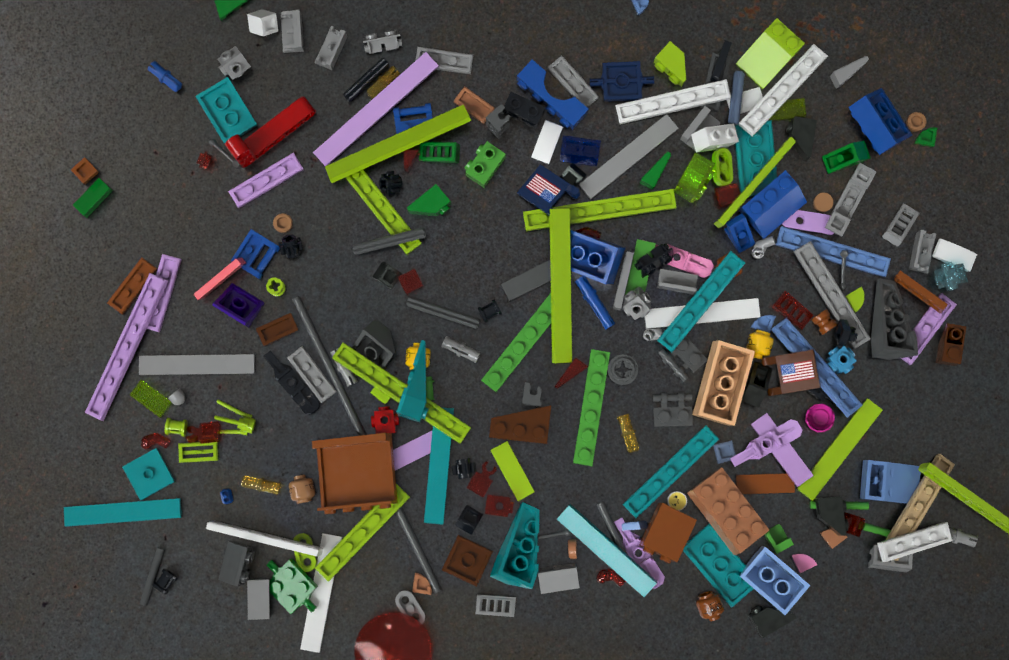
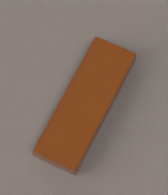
M141 257L107 304L124 315L141 293L149 273L155 274L158 269Z
M902 271L898 272L894 280L899 285L942 314L948 305Z
M787 473L735 475L736 486L742 494L795 493V484Z

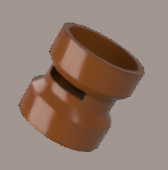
M825 309L811 319L814 324L819 326L821 335L838 325L835 319H831L828 309Z

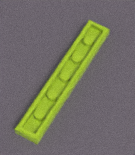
M792 137L788 138L716 220L715 226L721 228L796 143Z
M364 170L345 177L390 235L411 230ZM418 239L398 245L408 255L422 243Z
M866 398L862 406L855 412L810 470L814 476L796 489L813 501L883 410Z
M923 463L919 466L918 470L1009 534V518L932 463Z
M396 484L397 503L391 504V508L380 509L379 505L374 506L373 510H370L315 567L328 582L410 498L398 484Z

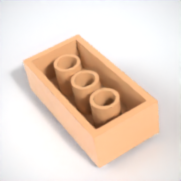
M720 340L712 342L692 415L727 426H735L755 351Z

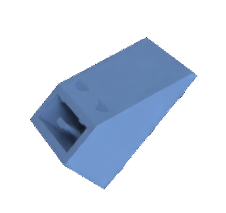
M863 460L860 499L907 504L920 483L921 472L918 470L919 466Z

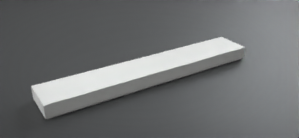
M813 44L738 125L753 137L827 59L828 55Z
M727 79L615 106L619 124H625L731 99Z
M754 298L714 302L696 324L759 318V300ZM686 305L650 309V312L645 316L646 329L668 327Z
M218 521L207 522L206 529L313 556H321L323 548Z
M322 533L320 547L323 548L321 556H318L317 565L342 540L341 536ZM315 570L313 581L318 587L312 593L310 600L317 608L312 613L309 610L307 611L300 649L320 653L334 577L328 582Z

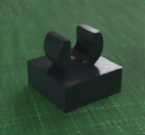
M844 319L839 320L834 335L838 346L846 347L847 341H856L858 334L855 333L856 328L850 327L848 321Z

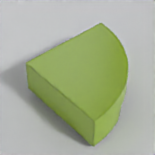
M862 287L845 296L855 313L862 307L864 302Z

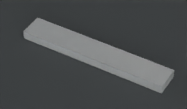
M666 114L578 186L591 200L679 128Z
M811 241L793 251L836 322L839 323L840 319L848 321L850 327L856 328L855 333L858 334L856 341H849L852 348L855 349L869 341L871 338Z
M255 354L139 356V375L255 374Z

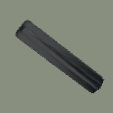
M381 58L344 92V97L351 102L389 67L388 61Z

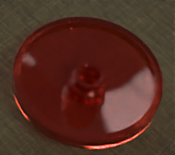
M387 612L375 616L363 626L357 636L354 652L355 660H432L433 648L428 632L418 620L404 613Z

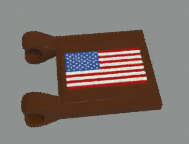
M814 349L762 359L763 366L777 364L781 386L769 388L767 391L769 396L821 388Z

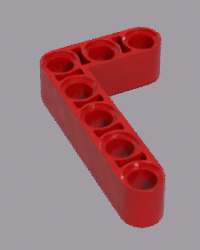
M303 96L244 141L237 134L228 139L225 146L241 167L245 168L313 117L316 110Z

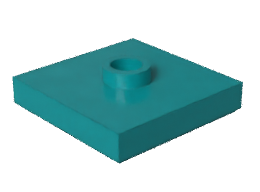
M158 448L122 467L140 501L176 482Z

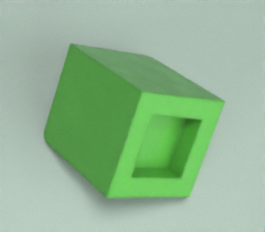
M780 524L773 526L764 534L775 554L794 545L791 538L786 536Z

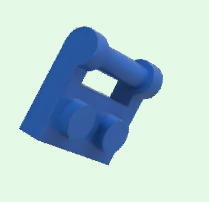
M426 103L425 106L399 109V107L393 108L396 134L433 118L431 103ZM426 113L427 118L401 121L400 116Z
M251 229L231 259V262L237 258H243L246 264L241 268L260 280L266 266L280 248ZM266 245L269 249L255 270L251 266Z

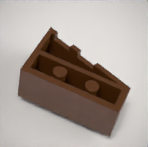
M551 405L491 418L489 438L547 444Z

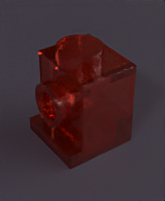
M487 495L485 514L508 517V513L512 514L514 502H510V497ZM498 502L503 503L501 510L496 508Z

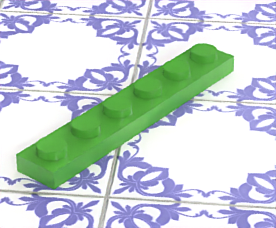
M551 293L482 378L481 381L493 391L497 392L550 326Z
M593 349L590 352L573 460L575 464L593 465L610 352Z

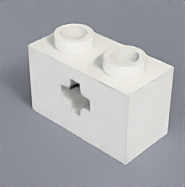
M734 124L705 127L691 134L696 153L727 148L739 142Z

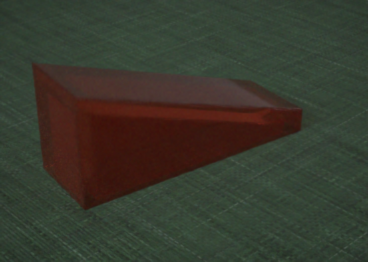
M575 358L557 382L555 388H560L588 368V366Z

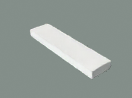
M942 522L878 542L877 545L882 562H888L953 540L948 522Z

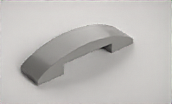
M862 163L858 164L826 223V229L841 237L843 236L853 213L876 174L875 170Z

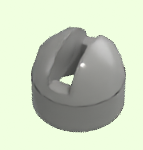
M178 389L168 399L174 405H180L185 401V394L181 389Z

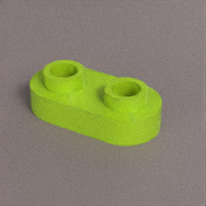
M726 148L715 150L712 154L713 180L720 187L727 186L733 181L732 155Z
M306 533L298 534L293 539L298 542L304 539L306 544L313 545L312 538ZM294 551L296 562L304 572L315 569L317 565L316 556ZM306 558H309L311 560V564L309 566L305 565L304 560Z

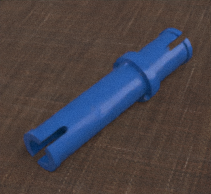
M582 276L574 281L584 295L583 299L587 300L604 329L606 330L614 325V320L596 294V289H593L587 278Z

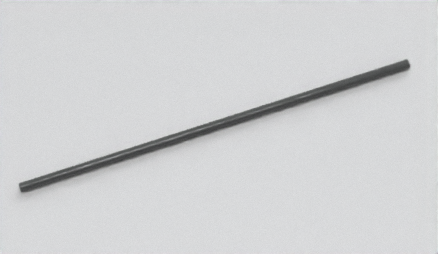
M300 297L294 298L293 302L358 436L366 435ZM400 507L396 511L398 519L434 593H437L442 589L402 507Z

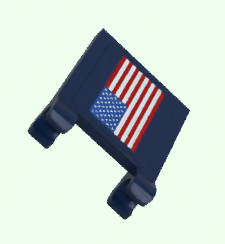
M541 164L517 192L519 196L536 206L549 217L550 209H555L552 207L565 192L574 199L580 196L579 188L569 184Z

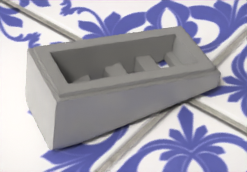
M864 56L835 70L830 76L835 88L837 89L861 69L869 60L868 56Z
M903 203L882 237L893 245L899 246L918 217L919 212ZM902 212L906 213L907 215L911 216L912 218L909 219L908 217H906L905 215H903ZM894 225H896L897 227H899L900 229H902V230H904V231L902 232L901 230H899V229H897L896 227H894Z
M477 594L475 614L514 617L516 597ZM483 599H487L486 610H482ZM490 600H494L493 611L490 610ZM498 600H502L501 611H497ZM506 601H510L509 612H505Z

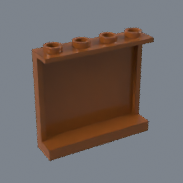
M391 433L312 441V449H317L321 508H317V511H324V514H335L337 509H342L344 513L354 512V508L361 507V511L373 510V506L379 505L380 509L391 508V504L397 503Z

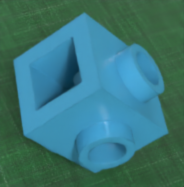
M836 346L828 352L830 356L825 360L834 373L840 374L844 372L846 374L854 368L852 364L856 362L855 354L849 347L843 346L838 348ZM841 356H842V357L844 358V360L846 361L845 363H842V362L840 361V357H841Z

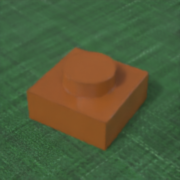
M85 157L71 169L84 185L99 173Z

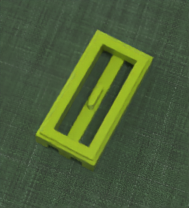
M218 441L178 443L179 463L218 461ZM213 445V449L183 451V447ZM213 453V457L183 459V455Z

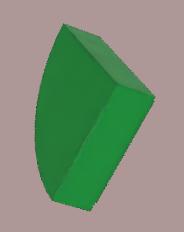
M932 127L922 131L917 136L914 144L934 147L938 128Z

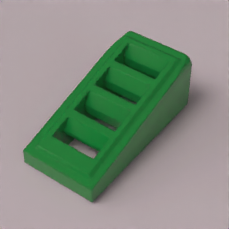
M423 142L420 144L419 161L459 163L460 144L456 142ZM427 147H430L429 157H426ZM435 147H437V157H434ZM443 148H445V157H442ZM450 148H452V157H450Z
M670 152L665 153L640 180L641 185L654 190L671 157Z

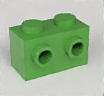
M488 141L485 145L481 144L479 146L475 159H470L465 166L466 176L483 188L486 187L506 158L504 152Z

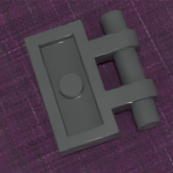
M687 336L684 337L673 352L668 354L663 348L658 353L663 358L662 361L665 365L668 364L673 369L674 375L676 377L679 376L683 382L689 378L685 372L687 368L694 373L707 362V358ZM676 355L684 363L681 367L673 359Z
M680 391L677 394H667V392L653 394V402H660L661 407L653 408L654 427L693 426L692 406L684 407V401H692V393ZM678 401V407H667V402Z

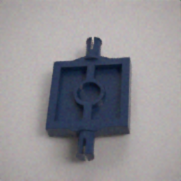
M640 61L602 63L601 78H590V87L601 86L604 102L642 99L643 84H654V76L643 77Z

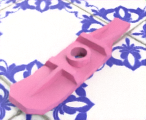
M667 244L669 248H673V256L674 254L680 255L679 261L672 258L671 262L667 265L702 278H707L711 275L714 268L711 260Z

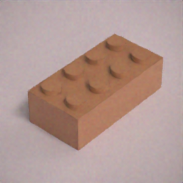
M723 468L714 471L687 492L733 555L742 553L769 531L768 527Z

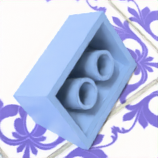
M761 546L740 575L745 582L784 615L789 612L810 587L804 579L765 546Z

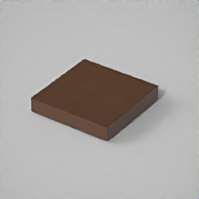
M458 535L442 571L477 587L493 551Z

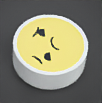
M675 491L668 496L667 504L680 511L686 507L687 498L682 492Z

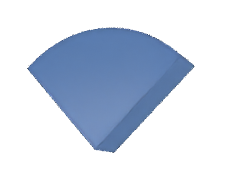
M631 0L637 15L643 13L649 3V0Z
M765 315L759 317L750 328L770 333L776 316Z
M647 521L625 522L622 524V531L647 528Z

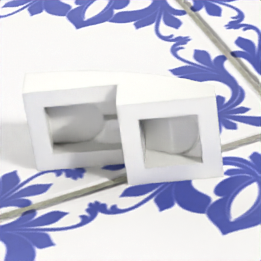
M545 120L532 158L550 163L563 126Z
M943 239L938 240L932 257L946 264H952L966 272H971L977 256L976 253Z

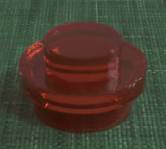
M205 151L204 154L200 153L196 162L200 164L199 169H207L212 155L208 154V151Z

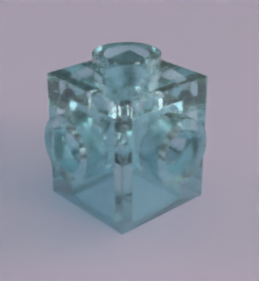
M952 262L940 265L941 269L934 270V279L938 289L946 288L947 291L958 289V284L968 282L963 263L952 265Z

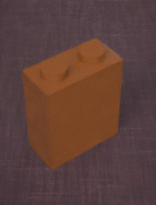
M658 503L639 545L644 547L643 551L650 555L654 553L660 555V560L671 564V561L678 562L697 520L665 503Z

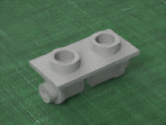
M388 30L384 32V35L377 36V33L366 35V38H363V43L367 42V45H364L365 53L382 52L381 44H385L386 51L399 49V46H402L401 38L397 39V36H400V32Z

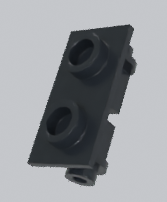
M666 243L664 245L660 244L650 251L654 256L653 258L646 254L636 260L637 263L634 265L638 271L641 269V277L650 276L660 266L670 263L672 258H674L673 248H669Z

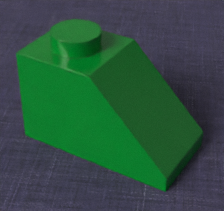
M865 141L850 143L822 156L828 174L871 159Z
M435 184L409 205L407 211L410 214L444 215L450 210L451 201Z

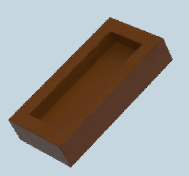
M289 313L256 328V331L265 347L299 331L292 313Z

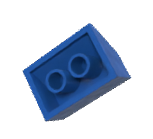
M882 88L865 95L848 107L852 117L861 126L863 134L872 143V148L879 155L912 136V133Z
M785 170L741 207L739 211L764 239L806 204L807 201L799 185Z

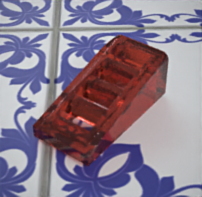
M783 291L771 306L785 318L787 317L800 330L814 316L787 291ZM786 299L788 300V303L783 308L781 307V304ZM791 304H793L794 307L788 313L786 310L789 308ZM798 308L800 312L794 318L792 315ZM804 313L806 317L802 320L801 323L798 322V319Z

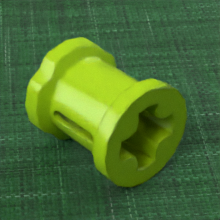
M276 277L270 278L266 284L267 291L273 296L278 297L285 292L284 282ZM274 283L280 285L278 286V291L272 289L274 287Z
M167 417L165 434L173 433L181 434L182 437L186 436L188 421H177Z

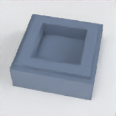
M732 441L713 445L717 464L731 461L730 458L736 456Z

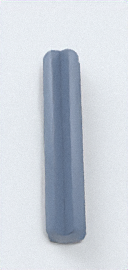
M735 71L733 74L728 116L729 124H739L745 77L743 71Z

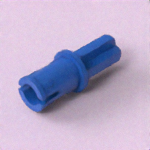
M156 61L150 64L153 67L148 66V71L154 74L160 83H165L174 92L182 88V83L172 76L169 70L166 71Z

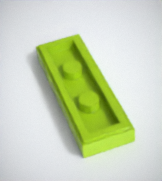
M508 441L490 450L517 501L535 492Z

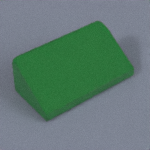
M98 178L73 206L84 217L88 218L113 190Z

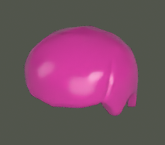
M814 404L807 410L805 421L811 430L817 433H824L833 427L835 414L832 408L826 404Z

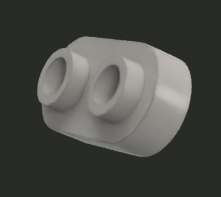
M408 590L399 592L395 602L403 617L410 626H421L426 616L416 597ZM404 596L409 598V602L406 604L402 602ZM414 613L419 614L418 620L412 618Z

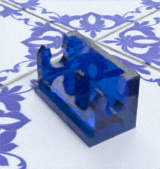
M563 136L559 161L597 166L601 141Z

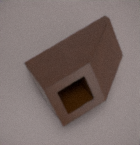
M946 323L938 344L936 363L951 366L961 365L966 326Z

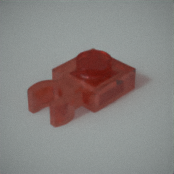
M219 421L200 423L199 428L189 426L186 430L188 433L193 434L185 438L189 443L199 440L200 444L219 442L221 425Z
M487 461L482 465L483 472L480 474L476 471L467 486L469 490L481 497H484L493 482L489 479V476L493 475L497 470V467H494L492 471H487Z

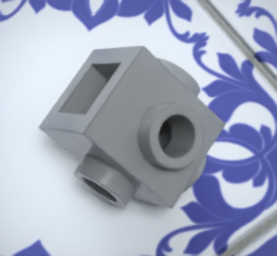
M236 46L223 52L217 59L221 64L218 68L224 76L229 75L232 80L242 76L244 71L251 67Z
M639 286L624 296L623 309L634 320L639 317L643 318L650 312L651 298Z

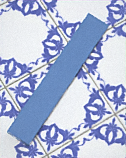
M783 226L779 229L776 240L777 246L795 251L811 241L821 259L842 265L840 252L845 250L848 252L845 266L881 277H886L891 258Z
M787 317L771 329L791 353L814 349ZM814 350L820 386L848 418L862 404Z

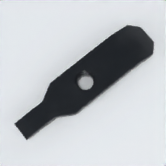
M271 350L263 356L274 369L275 379L305 414L312 415L320 408L318 398L291 366L281 363ZM289 379H294L295 383L294 385L289 386L287 381Z

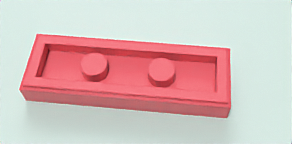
M235 259L196 291L194 296L197 300L205 298L246 264L244 259Z

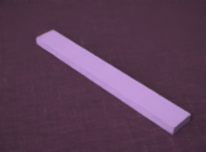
M425 52L313 153L324 166L332 163L439 67L438 64Z
M149 273L85 413L104 421L166 288L167 280Z

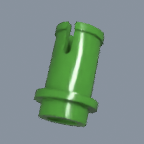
M432 376L426 377V398L429 400H434V380H432Z

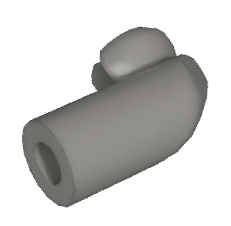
M774 236L757 241L752 249V256L756 259L762 258L767 247L776 245Z
M648 328L644 331L643 338L647 341L658 340L663 331L660 328Z

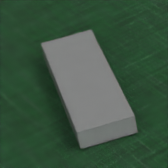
M417 47L416 60L427 52L438 64L439 67L436 70L471 75L474 57L472 54Z
M562 55L547 68L572 97H576L587 108L599 99L594 90Z
M627 251L624 257L613 304L614 310L620 311L634 255L632 252Z
M303 346L287 357L321 403L337 393Z

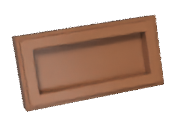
M465 86L453 101L458 106L464 104L467 112L483 124L486 122V117L495 110L492 105Z

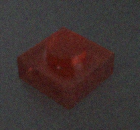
M415 269L398 277L406 295L423 287Z

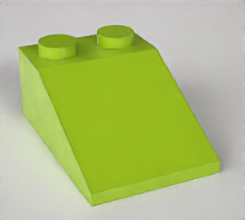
M776 18L735 65L758 86L764 89L801 50L805 43Z

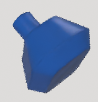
M228 488L221 490L222 503H232L233 496L231 490Z

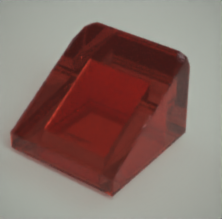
M419 150L404 151V170L406 172H409L419 155Z
M737 183L714 189L720 207L730 205L740 194Z
M844 512V518L848 521V531L846 533L860 537L865 519Z

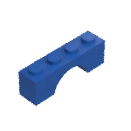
M532 59L517 75L518 86L524 91L528 90L532 93L531 97L537 103L542 102L546 106L545 109L552 116L556 115L560 118L559 121L564 127H570L573 130L588 114L589 109L576 97L567 100H559L552 97L544 86L546 71Z

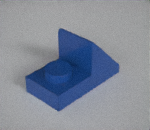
M742 213L726 222L727 227L724 230L738 253L755 245L747 219Z

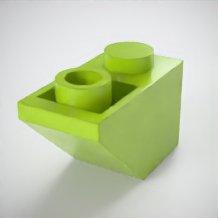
M669 41L655 57L653 63H655L658 71L661 73L665 72L670 76L669 79L675 85L679 84L682 87L686 81L685 56L677 46Z

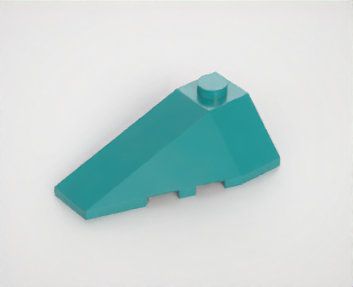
M421 340L413 363L414 368L410 371L408 377V386L403 390L396 411L398 416L416 422H421V419H425L429 409L426 408V341Z
M524 502L520 504L496 557L490 577L508 585L528 589L533 588L539 570V564H537V553L539 552V546H537L539 509Z

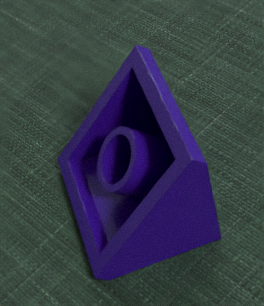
M232 283L215 300L212 306L250 328L262 309L264 302Z

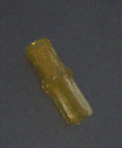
M391 66L381 77L379 76L378 80L367 89V94L371 98L376 97L400 75L399 71L397 70L391 75L396 70L394 66Z
M629 414L617 417L622 431L621 436L624 437L628 452L638 451L639 446L634 434L636 430H633Z
M243 476L241 486L258 490L259 493L264 491L278 495L281 483L267 481L263 477L258 479Z

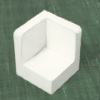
M261 9L247 14L249 31L251 33L266 36L278 32L276 13Z

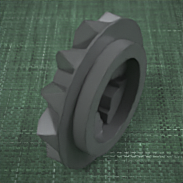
M625 354L615 356L608 364L609 378L619 385L630 384L638 375L636 361L631 356ZM622 362L625 368L631 369L625 372L624 378H622L621 372L615 371V369L621 367Z

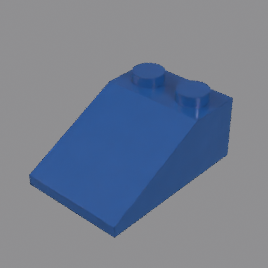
M570 229L571 271L603 284H614L625 247Z

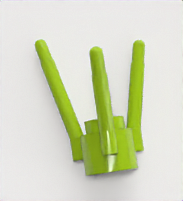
M220 400L216 401L223 407L244 417H240L238 421L214 416L216 420L238 425L237 428L241 429L218 430L219 434H242L247 436L248 433H253L256 419L252 418L251 414L244 413Z

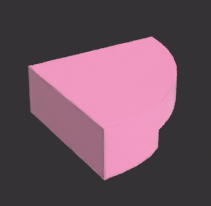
M805 554L790 555L799 573L817 566L815 560Z

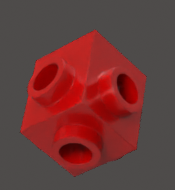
M390 406L378 407V411H374V416H371L372 427H375L376 434L396 433V425H399V416L395 414V410H390ZM387 417L388 422L383 424V418Z

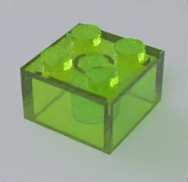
M695 152L674 189V193L691 203L695 199L699 200L707 188L704 184H708L716 172L713 169L716 163Z

